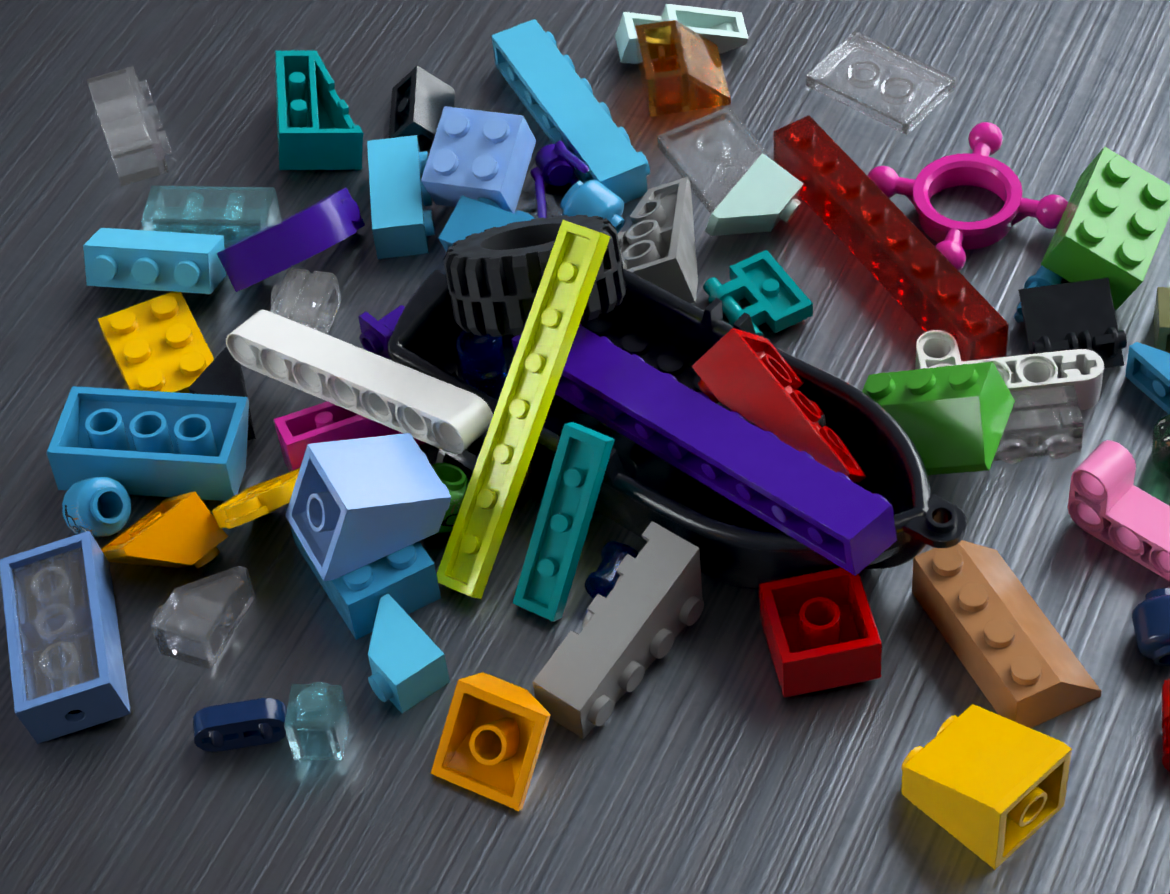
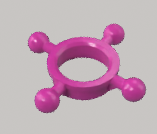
M990 122L979 123L970 131L969 145L973 150L972 154H954L939 158L923 168L916 177V180L899 177L896 171L888 166L875 167L866 177V189L873 198L887 200L895 194L905 195L914 204L919 214V222L922 229L930 238L938 242L932 249L930 261L935 271L942 275H954L963 268L966 261L964 249L984 248L1000 241L1007 235L1014 224L1027 216L1037 218L1038 222L1045 228L1057 229L1068 205V201L1064 197L1056 194L1047 195L1040 201L1022 198V185L1014 171L999 160L989 157V155L996 153L1000 149L1003 142L1001 130ZM967 185L981 187L995 193L1004 201V206L990 218L975 222H962L949 219L938 213L931 205L930 199L933 195L944 189Z

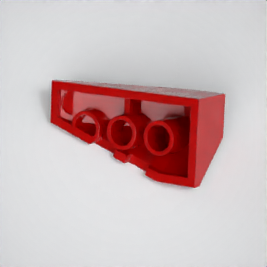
M732 328L691 366L701 378L698 382L699 388L714 403H722L764 431L772 432L780 441L798 451L807 452L817 462L834 472L845 474L852 482L860 483L866 478V475L840 437L829 427L820 426L818 420L823 415V412L814 401L809 400L797 390L803 383L768 338Z

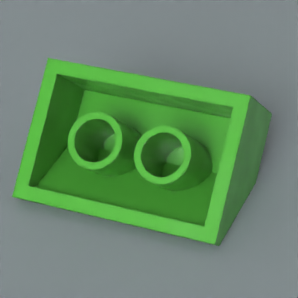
M993 361L869 374L862 390L863 393L884 408L905 430L922 458L927 475L989 471L1015 403L1012 394Z

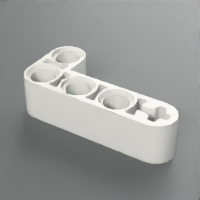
M942 330L927 331L920 335L916 341L915 370L993 361L1015 400L1009 418L1082 411L1094 407L1100 400L1104 362L1101 356L1087 349L961 361L957 341L948 332Z

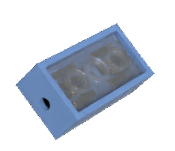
M86 531L0 559V575L15 714L36 743L39 744L131 714L110 563L91 532Z

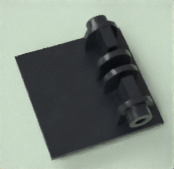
M1108 278L1018 290L1030 354L1087 349L1101 356L1104 362V369L1124 366L1121 349L1127 347V337L1124 330H1118Z

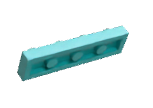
M574 422L564 424L513 604L553 622L563 617L615 439Z

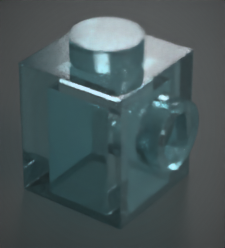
M325 682L292 684L284 727L293 758L343 760L350 718L341 685H330Z

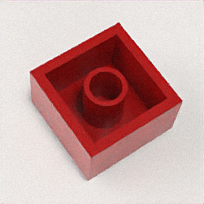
M837 568L759 584L760 619L784 698L881 678L882 642L859 573L855 576L843 568Z

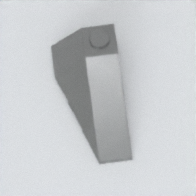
M684 177L648 189L630 215L633 223L627 232H618L617 235L624 269L689 303H695L698 273L691 184L688 177Z

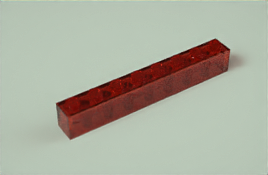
M810 115L773 131L774 162L804 183L799 196L925 332L942 330L950 333L957 341L961 361L1006 357L1009 323Z

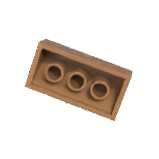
M962 540L953 547L933 548L913 558L912 593L998 715L1033 728L1101 697L1100 688L996 549Z

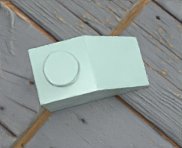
M762 153L712 212L705 231L711 236L770 232L780 220L788 223L802 204L797 197L804 183Z

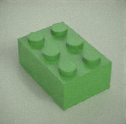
M1104 146L1080 175L1041 265L1069 282L1108 278L1113 306L1117 310L1145 278L1170 217V185Z

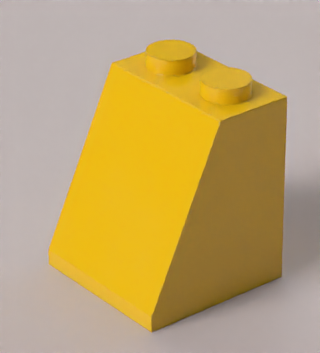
M972 704L960 716L952 715L939 728L936 737L925 747L917 746L906 756L901 766V794L996 870L1065 805L1072 748L1062 741Z

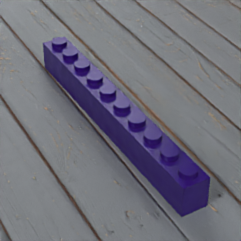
M579 324L555 391L556 395L855 576L897 541L892 504L883 496L877 493L872 494L853 483L845 474L834 472L817 462L807 452L794 449L780 441L772 432L761 430L747 422L739 413L728 411L711 401L704 393L695 392L678 382L671 374L662 373L645 363L638 355L629 354L615 346L607 337L598 336ZM521 335L512 338L515 352Z

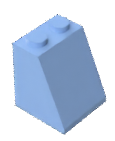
M410 433L307 444L285 516L322 580L331 581L438 533L445 513L450 506L451 496L446 485L441 482L430 465L426 454L421 451Z

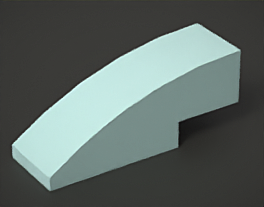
M673 4L665 5L662 16L623 12L615 35L620 62L634 64L675 63L700 59L744 46L749 39L742 12Z

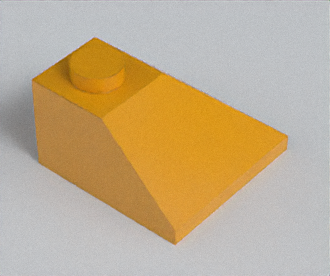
M194 491L166 498L102 547L101 550L109 562L175 568L194 564L196 568H200L220 553L216 546L228 536L222 528H219L214 516Z
M485 672L458 679L430 774L520 811L524 806L551 714L528 690Z

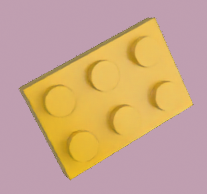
M171 291L98 319L101 331L129 390L189 393L188 388L214 360L181 292Z

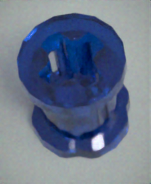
M616 541L607 542L601 550L602 560L596 572L589 574L584 584L587 593L593 599L597 594L605 598L609 595L620 576L616 571L617 567L627 554L636 558L638 552L635 549Z

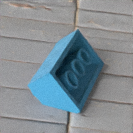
M72 386L46 452L58 490H69L74 483L82 479L109 477L119 481L126 488L129 495L174 497L195 491L200 499L227 501L238 494L246 469L249 400L248 397Z

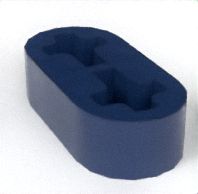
M259 698L203 708L193 716L194 743L202 750L219 752L278 742L288 733L287 707L278 699Z

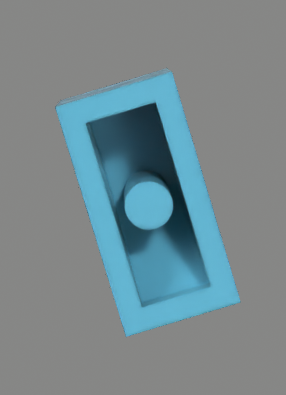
M388 593L381 597L368 650V659L372 671L368 681L381 701L386 702L390 700L403 714L448 684L450 679L445 654Z

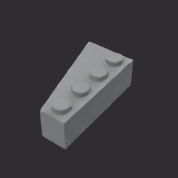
M653 521L642 534L643 539L647 543L638 556L634 558L627 554L617 567L616 571L620 576L609 595L605 598L597 594L588 606V611L583 620V630L580 634L572 630L568 633L533 681L535 699L551 714L550 718L583 739L596 725L601 726L608 720L617 701L626 691L632 692L637 688L644 676L645 670L656 658L661 659L669 652L675 637L686 625H693L700 617L704 608L699 548Z

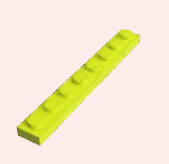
M562 220L437 571L438 583L472 598L482 599L611 237Z

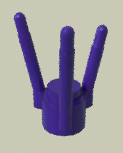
M562 141L541 148L535 158L537 167L530 171L535 181L538 218H547L545 181L554 186H564L568 183L573 186L579 181L574 174L575 168L582 173L589 171V167L567 150Z

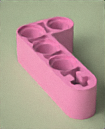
M1106 440L1073 471L1070 482L1068 512L1072 520L1081 529L1170 582V506L1134 485L1136 463L1133 456L1121 444Z

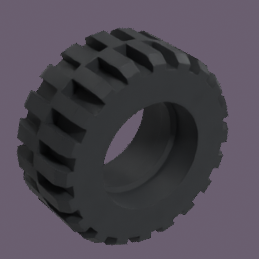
M561 215L552 218L542 217L531 219L530 221L513 222L505 226L484 230V232L466 236L464 240L456 241L448 248L443 259L454 320L465 332H472L474 335L483 336L490 334L491 337H502L510 334L514 336L522 335L562 220L611 236L581 321H590L598 318L602 313L614 310L615 306L621 304L627 290L616 228L609 220L603 219L600 216Z

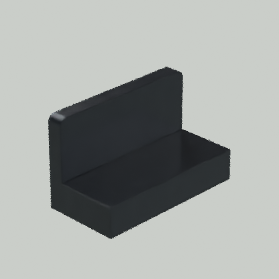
M416 66L392 88L389 138L413 135L418 137L423 134L433 141L444 106L454 107L455 105L454 88L421 67Z

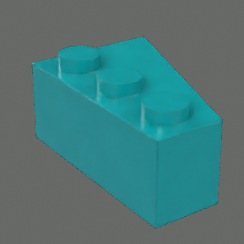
M275 50L279 170H362L363 131L359 124L355 125L351 119L349 107L344 99L341 100L335 91V82L317 51Z

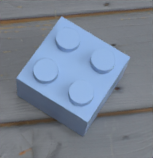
M444 106L421 182L436 205L456 207L463 195L474 200H478L480 197L489 199L501 209L515 213L536 139L523 115Z

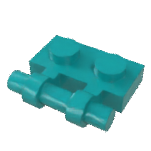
M764 250L729 266V278L731 281L721 284L716 277H712L703 285L704 291L709 296V304L716 298L722 300V313L729 320L730 325L733 326V323L745 312L751 317L756 335L762 337L763 333L757 326L765 322L774 333H777L813 316V303L768 250ZM746 298L751 306L742 309L737 301Z

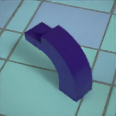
M346 187L310 207L232 244L216 254L235 291L238 292L355 234L358 229L365 226V223L360 215L357 203L352 199Z

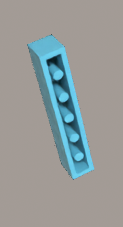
M536 19L491 35L495 66L552 144L562 141L567 150L589 167L587 173H582L575 168L574 174L583 183L589 180H598L619 196L624 203L644 196L647 192V176L650 175V166L646 156L641 151L636 152L631 145L626 130L622 126L617 127L613 122L607 105L604 102L599 103L594 97L588 80L586 78L581 79L578 76L573 62L567 54H561L552 33L549 31L545 32Z

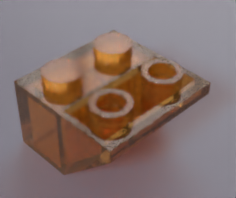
M677 20L635 26L638 66L650 117L731 105L718 47L715 43Z

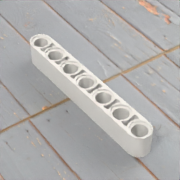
M259 310L226 337V345L230 354L241 365L396 431L410 433L413 438L452 454L462 453L486 432L493 417L488 404L474 393L267 310Z

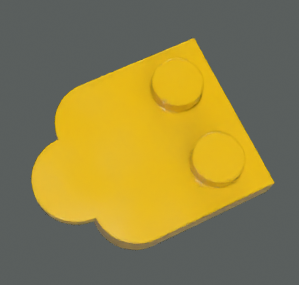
M300 468L247 487L214 508L212 513L219 528L227 527V529L240 526L289 503Z

